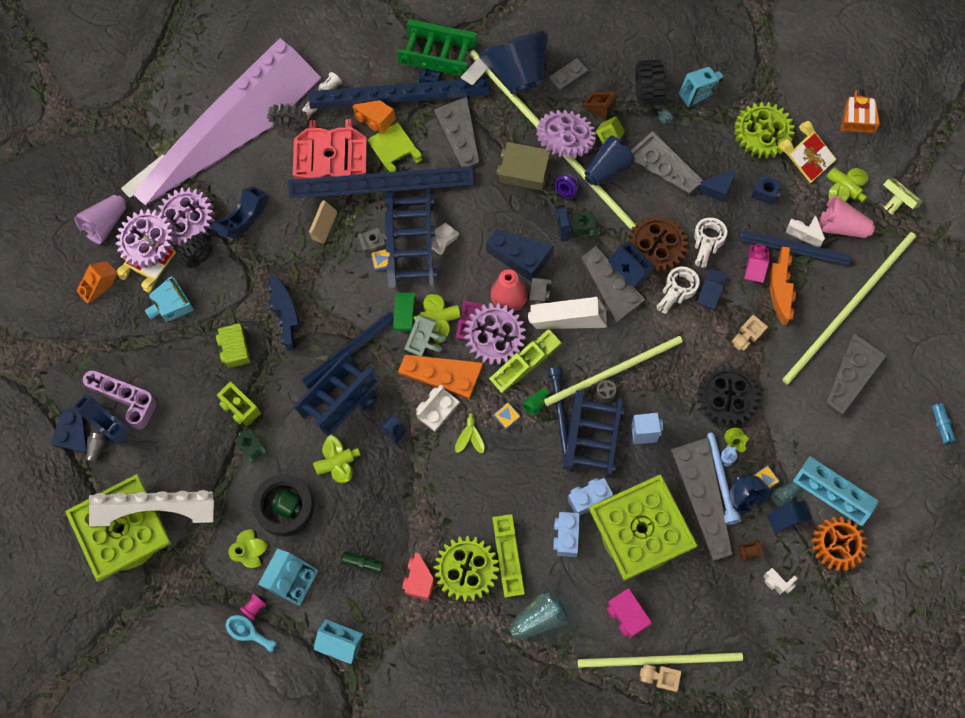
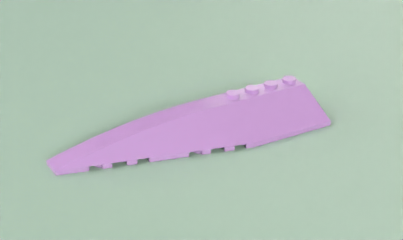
M280 38L194 122L159 161L133 195L145 206L166 195L167 191L173 187L177 188L181 185V182L189 177L190 179L193 178L202 169L206 170L230 155L231 151L243 147L247 141L252 138L254 140L260 136V133L272 129L275 125H272L273 122L268 121L269 107H273V104L279 106V103L291 106L296 105L322 78L291 46Z

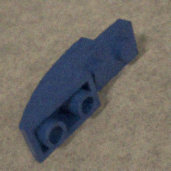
M270 275L271 282H268L269 293H272V299L269 300L271 311L274 310L276 317L279 318L280 327H283V333L280 334L281 344L285 345L287 351L295 350L293 332L301 331L297 312L283 284L275 275Z

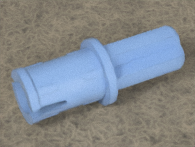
M728 446L722 451L721 461L722 463L724 462L723 466L728 467L736 461L737 448L735 446L733 448Z

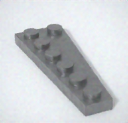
M708 438L671 449L672 457L712 562L731 556L732 550Z

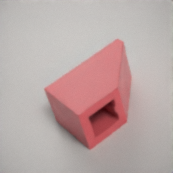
M415 553L414 558H410L408 569L410 570L409 578L405 577L402 589H405L407 596L430 601L435 581L420 554Z

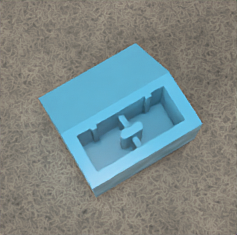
M277 549L258 585L300 606L319 570L291 553Z

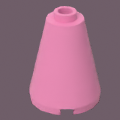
M833 196L828 201L826 206L829 208L826 212H822L819 221L822 232L867 238L868 235L871 236L873 234L875 226L873 221L839 197Z

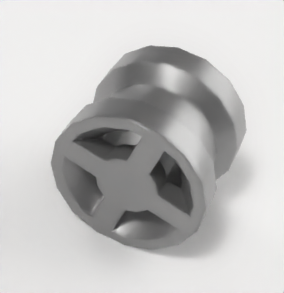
M610 380L601 381L597 386V398L603 403L611 402L616 395L615 384Z

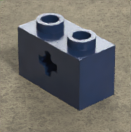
M630 241L619 246L608 260L614 270L619 272L633 288L642 284L655 269V266Z

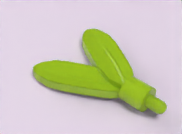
M472 413L469 414L467 426L455 444V451L457 453L465 449L470 439L476 451L481 454L484 453L485 446L481 436L474 427L475 419Z

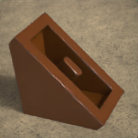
M592 92L584 102L583 107L606 120L616 107L617 93Z

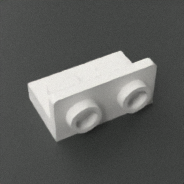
M440 385L430 392L429 399L426 402L420 403L416 409V415L421 422L436 432L460 402L444 389V386Z

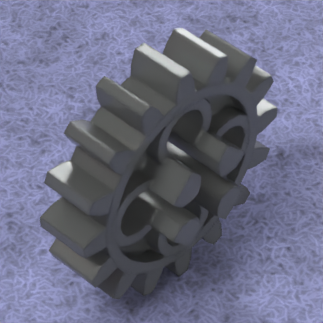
M279 103V106L273 104V107H269L267 118L269 122H273L272 125H279V128L283 127L287 130L289 128L295 130V128L301 129V127H305L307 115L306 112L302 111V108L297 109L295 105H283Z

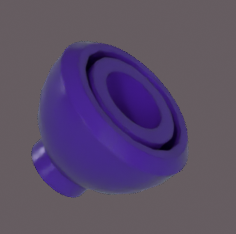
M561 175L555 180V189L561 197L572 199L578 193L579 180L574 175Z

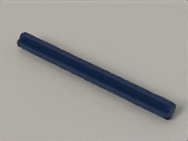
M742 230L739 236V240L755 245L761 244L777 250H781L782 247H789L790 253L842 265H849L851 261V255L753 232Z
M391 312L385 314L302 379L303 384L307 388L314 385L345 352H348L351 356L394 322V315Z

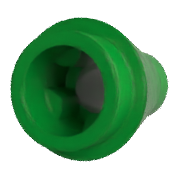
M541 388L526 398L523 404L524 410L530 415L538 414L545 404L544 399L550 397L549 391Z

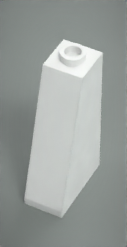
M598 297L531 305V312L528 313L529 322L536 329L607 328V311Z

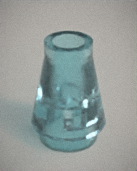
M791 481L774 490L772 500L777 506L783 507L792 501L797 492L801 490V486Z

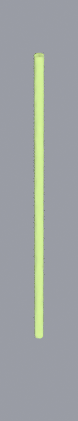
M475 50L470 52L469 55L476 61L479 58V54ZM487 69L485 73L537 128L540 120L516 94L511 95L510 91L499 79ZM563 154L562 156L585 180L584 172L586 170L572 155L566 158V155ZM590 185L630 230L632 226L636 227L631 218L600 185Z

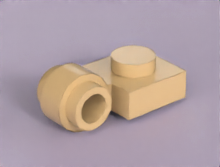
M752 315L740 329L743 335L739 333L732 340L733 346L739 351L742 350L744 352L751 344L748 340L751 339L755 342L768 326Z
M644 664L639 675L641 682L653 684V680H657V688L677 692L681 671L661 666L659 673L655 671L656 667Z

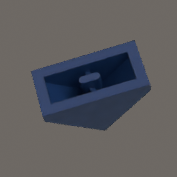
M733 169L701 181L698 188L699 193L724 202L732 184L735 170Z
M804 501L789 503L767 515L775 534L812 520Z

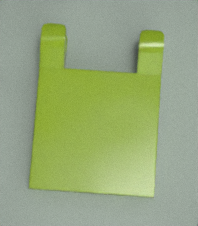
M398 122L390 126L383 134L379 132L367 139V142L385 166L387 172H396V167L392 163L408 154H411L416 163L422 161L421 153L413 145Z

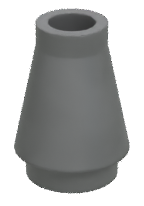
M91 432L90 437L87 439V460L98 461L107 442L105 441L106 436Z

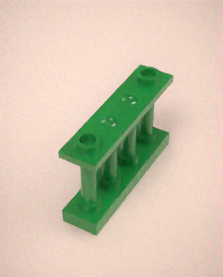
M408 19L407 36H410L406 50H397L398 63L462 76L467 71V63L464 61L468 49L476 50L477 33ZM417 38L427 40L423 54L412 52ZM434 42L444 43L440 57L430 55ZM451 45L461 47L457 61L447 59Z

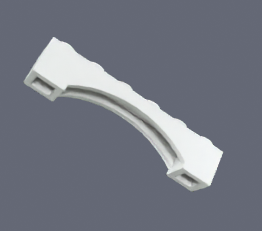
M201 490L198 492L179 491L177 493L162 491L158 493L139 492L136 494L117 493L109 495L98 493L89 495V526H110V522L117 518L135 512L150 510L179 513L191 518L193 523L213 522V493Z

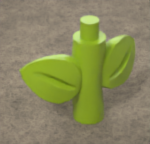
M834 167L828 173L827 178L835 183L829 190V200L833 196L839 197L845 202L848 201L850 196L854 200H860L862 203L867 199V196L863 194L864 190L859 187L865 185L868 181L869 176L867 172L854 168L846 175Z
M435 294L427 295L423 302L426 312H420V314L437 321L433 331L448 337L450 333L448 321L460 318L459 307L455 305L445 308V303L441 296ZM433 338V340L438 345L443 343L442 341Z
M331 434L326 438L322 447V453L326 459L314 462V468L317 475L331 472L332 478L336 482H349L353 475V470L349 463L353 462L355 457L360 456L358 448L350 451V448L344 450V446L339 438Z

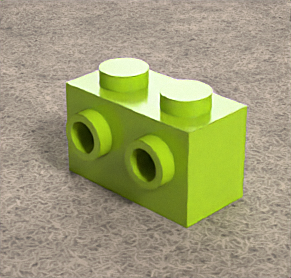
M231 381L217 394L221 401L219 405L226 412L230 410L234 414L232 416L238 424L244 423L248 427L261 414L257 406Z

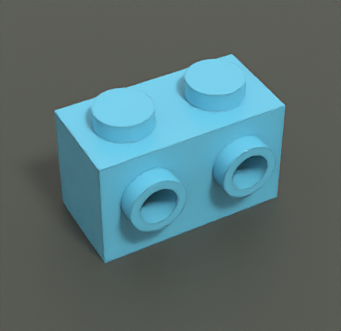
M325 619L317 632L313 650L352 664L359 652L363 633Z

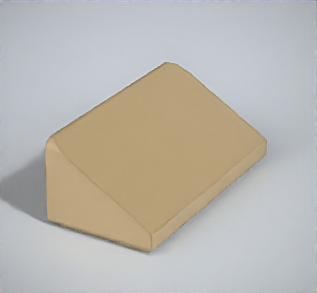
M324 200L321 202L309 230L311 239L320 243H325L337 215V211Z

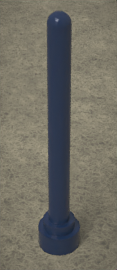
M553 367L547 369L548 378L553 383L554 394L561 392L562 368ZM562 399L555 404L564 458L568 433Z

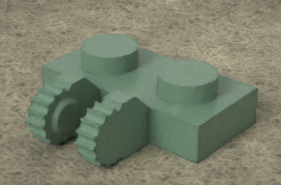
M419 314L404 349L421 357L426 348L441 352L442 347L436 343L429 342V339L432 337L443 342L447 337L433 331L437 321Z

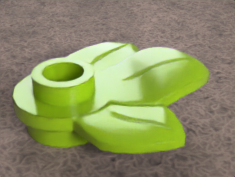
M248 529L237 536L236 543L230 546L228 554L231 560L241 562L247 568H257L261 566L258 556L267 550L268 544L261 539H254V530ZM241 549L242 553L236 554L235 550Z

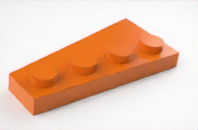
M405 355L398 374L436 388L442 385L447 392L470 400L483 363Z

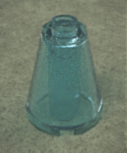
M548 588L544 589L511 621L512 627L509 629L515 639L523 640L568 624V621L565 620L567 617L558 601L550 598L552 593Z

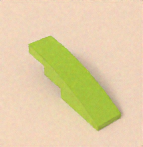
M550 329L546 330L535 342L532 341L520 353H516L489 379L503 393L545 360L562 342Z

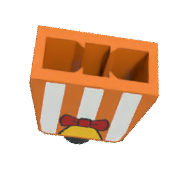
M856 90L854 97H849L846 102L840 131L875 133L879 126L876 101L874 98H866L865 90Z

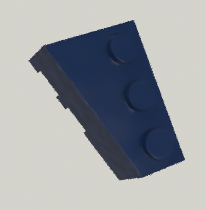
M496 229L486 242L487 253L531 282L532 278L537 276L553 255L554 245L499 229Z

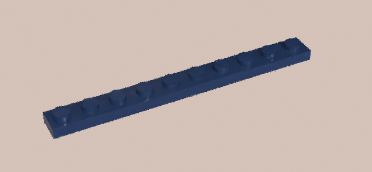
M479 78L473 85L460 79L308 91L310 109L353 106L354 104L379 100L383 103L486 96L489 95V85L487 78Z
M472 166L288 180L289 199L474 185Z

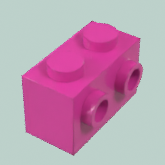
M629 588L607 603L609 615L612 619L616 618L620 623L618 626L619 630L624 636L628 635L630 639L652 624Z

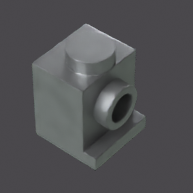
M379 228L363 234H357L365 257L371 256V252L386 249L384 231L380 232Z
M532 278L530 306L544 304L545 301H549L551 280Z

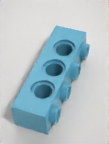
M809 456L793 482L860 526L864 525L878 503L877 499L811 456Z

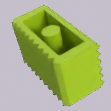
M237 323L218 328L219 335H216L218 345L222 346L223 352H220L222 363H226L228 368L250 363L242 325Z

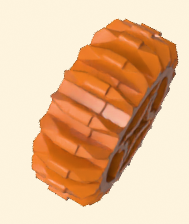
M832 517L830 521L824 520V525L819 524L817 526L819 531L815 530L813 533L817 538H813L811 541L817 545L812 550L819 551L815 557L823 558L820 562L822 565L828 562V569L835 565L836 571H839L841 566L844 571H847L849 567L853 569L856 567V563L860 564L862 562L860 557L866 556L863 550L868 548L863 542L867 538L860 536L864 530L857 531V523L852 526L850 525L851 519H848L845 523L843 517H840L838 521L835 517ZM835 529L843 530L847 532L849 535H842L839 533L838 530L836 531ZM826 532L829 533L831 541L828 547H825L824 544ZM846 540V542H844L842 546H835L833 548L836 542H843ZM853 540L855 548L851 556L849 553V542ZM836 552L844 559L836 558L830 553Z

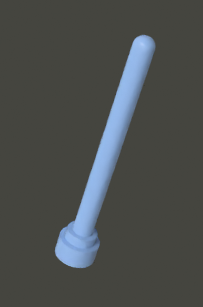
M710 432L707 438L726 508L724 515L726 525L736 524L741 521L740 513L734 509L730 500V491L714 433Z

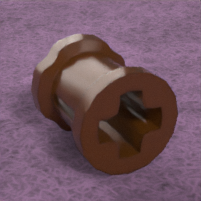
M758 539L754 540L753 543L738 544V552L742 561L756 556L759 558L763 557L762 547Z

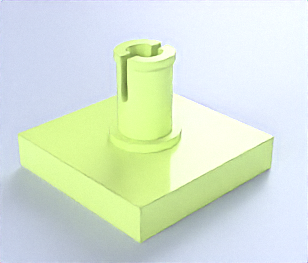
M895 178L888 179L883 184L895 194L884 206L892 215L903 202L912 209L919 208L923 203L922 200Z

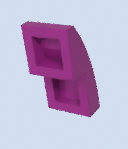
M463 300L455 338L463 339L464 336L468 335V333L463 331L464 328H469L465 322L472 321L469 317L470 314L476 316L474 310L477 308L481 311L483 304ZM478 320L477 327L475 328V330H472V332L477 331L479 324Z

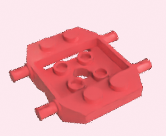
M348 119L345 120V128L333 130L317 128V121L313 120L312 122L310 120L309 128L294 138L293 177L295 179L366 174L367 138L352 128L353 120L351 119L349 121ZM345 139H348L347 170H345ZM313 140H314V161H313ZM327 151L334 152V155L331 157L324 156Z

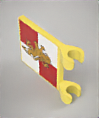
M806 121L799 126V129L807 135L802 142L793 148L791 141L786 139L779 144V147L791 158L805 178L811 183L837 159L816 134L810 121Z
M145 236L142 238L148 241L151 245H153L156 250H158V247L161 246L159 243L156 244ZM168 249L167 251L170 255L164 254L165 260L158 259V265L152 262L151 268L147 265L144 268H141L139 265L135 267L125 262L118 268L117 275L120 279L125 280L132 269L147 277L141 286L145 292L150 293L155 282L176 251Z

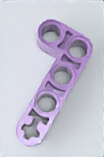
M96 371L85 373L83 383L90 391L130 406L126 413L127 422L138 430L146 427L156 407V400L148 391ZM115 385L114 389L108 392V388ZM132 392L130 397L125 398L126 393ZM149 398L148 403L142 405V401ZM136 416H141L139 421L133 422Z

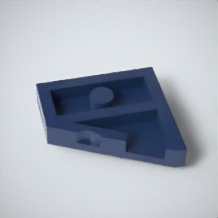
M564 207L555 208L560 240L568 241V234L571 233L572 226L571 215H567L566 208Z
M63 408L50 444L87 454L84 417L75 410Z

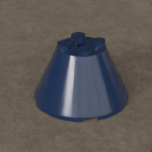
M541 31L509 40V44L506 46L496 45L479 54L480 60L510 91L511 95L519 93L524 89L527 91L544 83L548 32Z

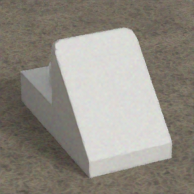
M816 216L809 227L802 221L791 219L786 233L820 248L825 239Z

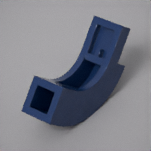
M255 186L244 189L241 199L233 212L225 218L214 221L211 228L223 237L229 236L233 240L237 239L258 218L269 195Z
M85 394L73 407L75 411L115 444L119 445L128 438L131 429L110 414L89 395Z

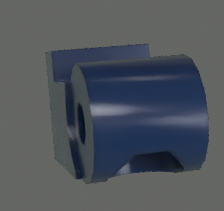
M393 414L385 420L380 430L394 444L407 432L404 424Z

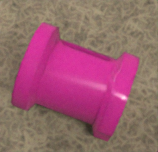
M252 594L251 600L245 607H241L240 610L254 621L255 615L262 607L267 605L256 595Z

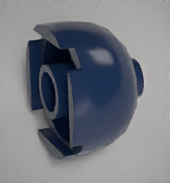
M742 475L735 479L731 487L730 500L737 512L747 513L752 511L749 507L757 503L759 507L766 502L771 492L762 478L754 475Z

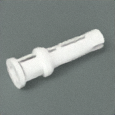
M330 72L326 81L319 85V90L336 89L343 82L336 74ZM309 101L302 109V111L306 112L307 120L317 110V108L310 109Z

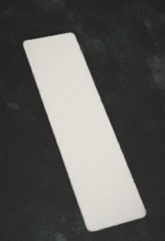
M478 58L461 78L473 85L488 67Z
M161 155L121 188L129 198L133 196L136 189L164 155Z

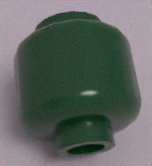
M286 489L281 492L278 491L271 504L276 514L287 519L291 518L293 514L297 515L302 505L299 504L300 497Z

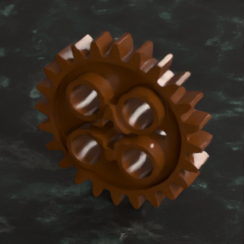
M659 214L657 219L650 215L649 220L643 217L642 223L637 221L636 227L632 226V233H629V240L627 241H630L655 266L656 274L659 269H662L663 273H665L667 267L673 270V264L678 267L680 264L679 260L683 261L684 255L687 254L686 248H688L689 244L685 242L688 236L683 235L685 229L679 230L680 223L674 225V218L667 221V216L661 219ZM657 230L659 233L653 234L650 231ZM666 231L667 233L663 236L661 244L657 245L652 256H648L653 251L654 244L659 242L661 235ZM672 239L675 243H668L666 240ZM646 244L649 248L644 249L640 245ZM661 253L665 255V257L659 258L657 254Z

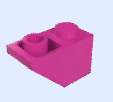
M761 244L750 245L744 279L764 282L769 263V248Z

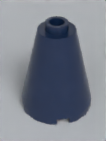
M609 136L584 172V178L588 184L597 186L632 166L635 161L634 155L627 145L623 147L619 143L621 141L619 138Z

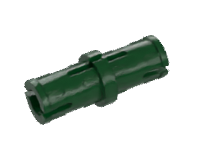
M347 551L344 552L341 564L354 566L360 571L367 570L378 574L381 573L384 563L383 561L367 558V555L360 556Z

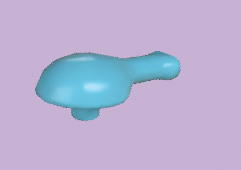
M234 615L227 619V632L234 639L239 641L253 640L263 645L267 651H274L277 642L260 635L248 618Z

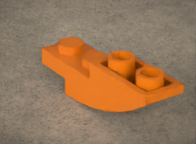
M789 247L781 248L778 264L772 263L769 270L771 300L782 325H787L788 321L793 319L794 308H791V303L795 301L796 291L793 290L794 284L789 283L790 272H787V268L791 265L792 255H789Z

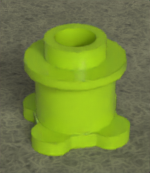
M735 427L727 430L724 435V439L728 443L727 447L733 448L735 446L737 451L744 452L746 450V442L748 441L747 435L743 434L740 428Z

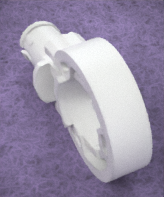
M705 218L696 225L694 233L696 240L695 248L698 249L700 241L702 242L697 259L695 260L697 266L703 260L701 267H706L712 247L714 246L713 254H715L717 249L726 240L727 228L719 219ZM703 229H714L719 233V236L717 238L707 237L703 234Z
M677 267L671 270L666 280V286L663 289V293L666 295L657 305V309L661 311L664 308L662 313L666 314L677 300L680 304L684 299L694 296L699 287V277L696 272L688 267ZM678 274L679 277H685L690 281L691 286L689 288H683L676 284L674 280L677 279Z

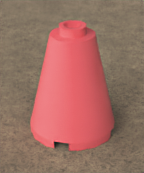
M504 270L491 288V301L494 306L500 303V309L507 305L508 312L514 309L513 312H516L527 301V287L515 271Z

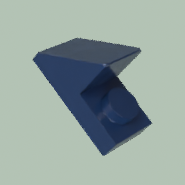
M709 269L696 304L715 310L727 274Z

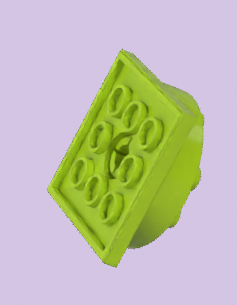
M136 474L101 493L105 495L117 493L136 494L139 492L147 493L140 476ZM89 499L65 511L97 582L121 570H129L140 566L155 552L172 544L163 527L158 510L131 513L110 522V526H89ZM124 526L122 534H118L119 527Z
M661 474L588 508L602 535L603 544L609 555L613 558L624 581L647 570L656 569L669 560L697 548V544ZM642 525L647 529V532L639 533L636 531V527Z

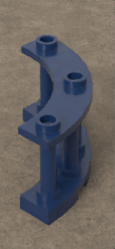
M426 189V197L397 199V197H394L393 191H386L385 240L386 253L390 252V256H387L388 287L396 288L397 281H400V279L426 277L430 279V286H434V279H437V268H433L432 237H435V226H431V206H435L434 195L430 194V189ZM426 205V210L397 211L395 208H398V206ZM426 217L427 228H394V221H397L399 218ZM427 235V249L398 250V248H395L394 239H398V237ZM428 256L429 270H396L395 260L401 257Z

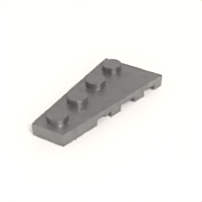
M467 97L434 109V114L460 167L472 166L474 168L479 166Z
M653 131L631 150L635 158V164L688 195H691L699 187L700 182L703 181Z
M596 246L582 256L581 260L594 281L599 294L605 301V305L613 316L616 325L645 302L643 296L632 285L628 284L619 272L614 270L606 256Z
M853 334L825 405L842 416L886 355L856 334Z

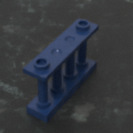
M345 352L293 406L303 419L309 414L317 419L315 422L316 426L327 437L381 382V379L370 367L364 372L355 367L357 363L348 352ZM349 372L357 377L350 386L342 381ZM336 386L344 391L337 400L329 395ZM322 400L330 405L323 414L315 409Z
M576 390L562 470L570 471L572 465L576 466V464L606 469L605 478H609L611 473H615L616 461L613 460L620 417H623L625 406L622 405L623 399L619 398L616 406L592 402L583 398L584 391ZM587 408L614 413L613 424L584 419V417L580 416L581 409L585 410ZM587 427L611 432L610 443L581 438V435H577L578 428ZM581 445L608 450L607 462L579 457L578 454H574L575 447Z

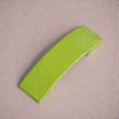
M512 514L492 517L504 597L525 595Z

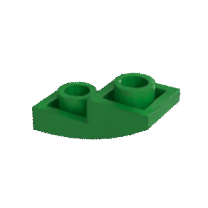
M396 293L394 331H412L415 316V293Z

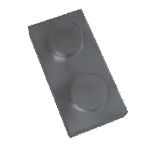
M576 58L549 77V81L560 93L587 75L588 69Z

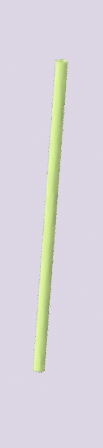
M910 232L800 358L782 379L784 383L788 385L916 238L914 233Z

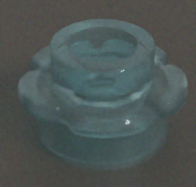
M663 108L657 112L659 115L657 118L664 125L666 123L671 124L674 117L668 110Z

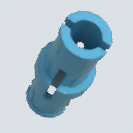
M939 403V406L938 404L931 406L937 421L935 425L940 430L943 444L956 441L951 428L952 421L948 419L944 403Z

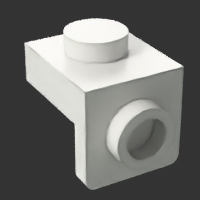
M444 223L435 229V237H432V249L440 255L443 254L446 246L455 241L459 233L447 223Z
M773 568L763 576L766 579L764 580L766 585L772 590L775 589L779 594L784 591L788 594L796 586L794 582L798 579L794 576L786 583Z

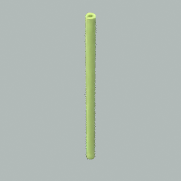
M680 336L673 338L544 399L546 406L575 394L576 390L581 391L683 343Z
M720 653L578 659V668L743 661V654Z

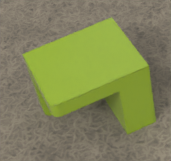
M617 116L602 122L596 130L602 143L609 136L621 139L625 132Z

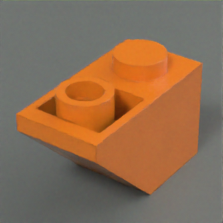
M380 100L353 105L355 118L361 123L368 124L373 131H378L381 134L396 120L394 109Z
M107 261L90 264L77 292L89 304L112 286L118 273Z

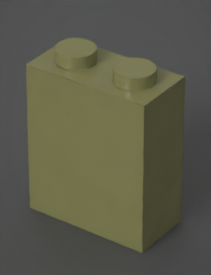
M507 142L506 149L502 148L501 152L502 165L499 164L497 168L499 182L542 191L550 160V150L546 151V149Z

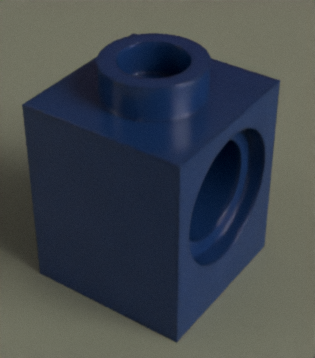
M760 174L751 198L773 205L775 199L779 200L782 189L779 188L781 181ZM765 188H768V189H770L772 192H767V191H765L764 189H765Z

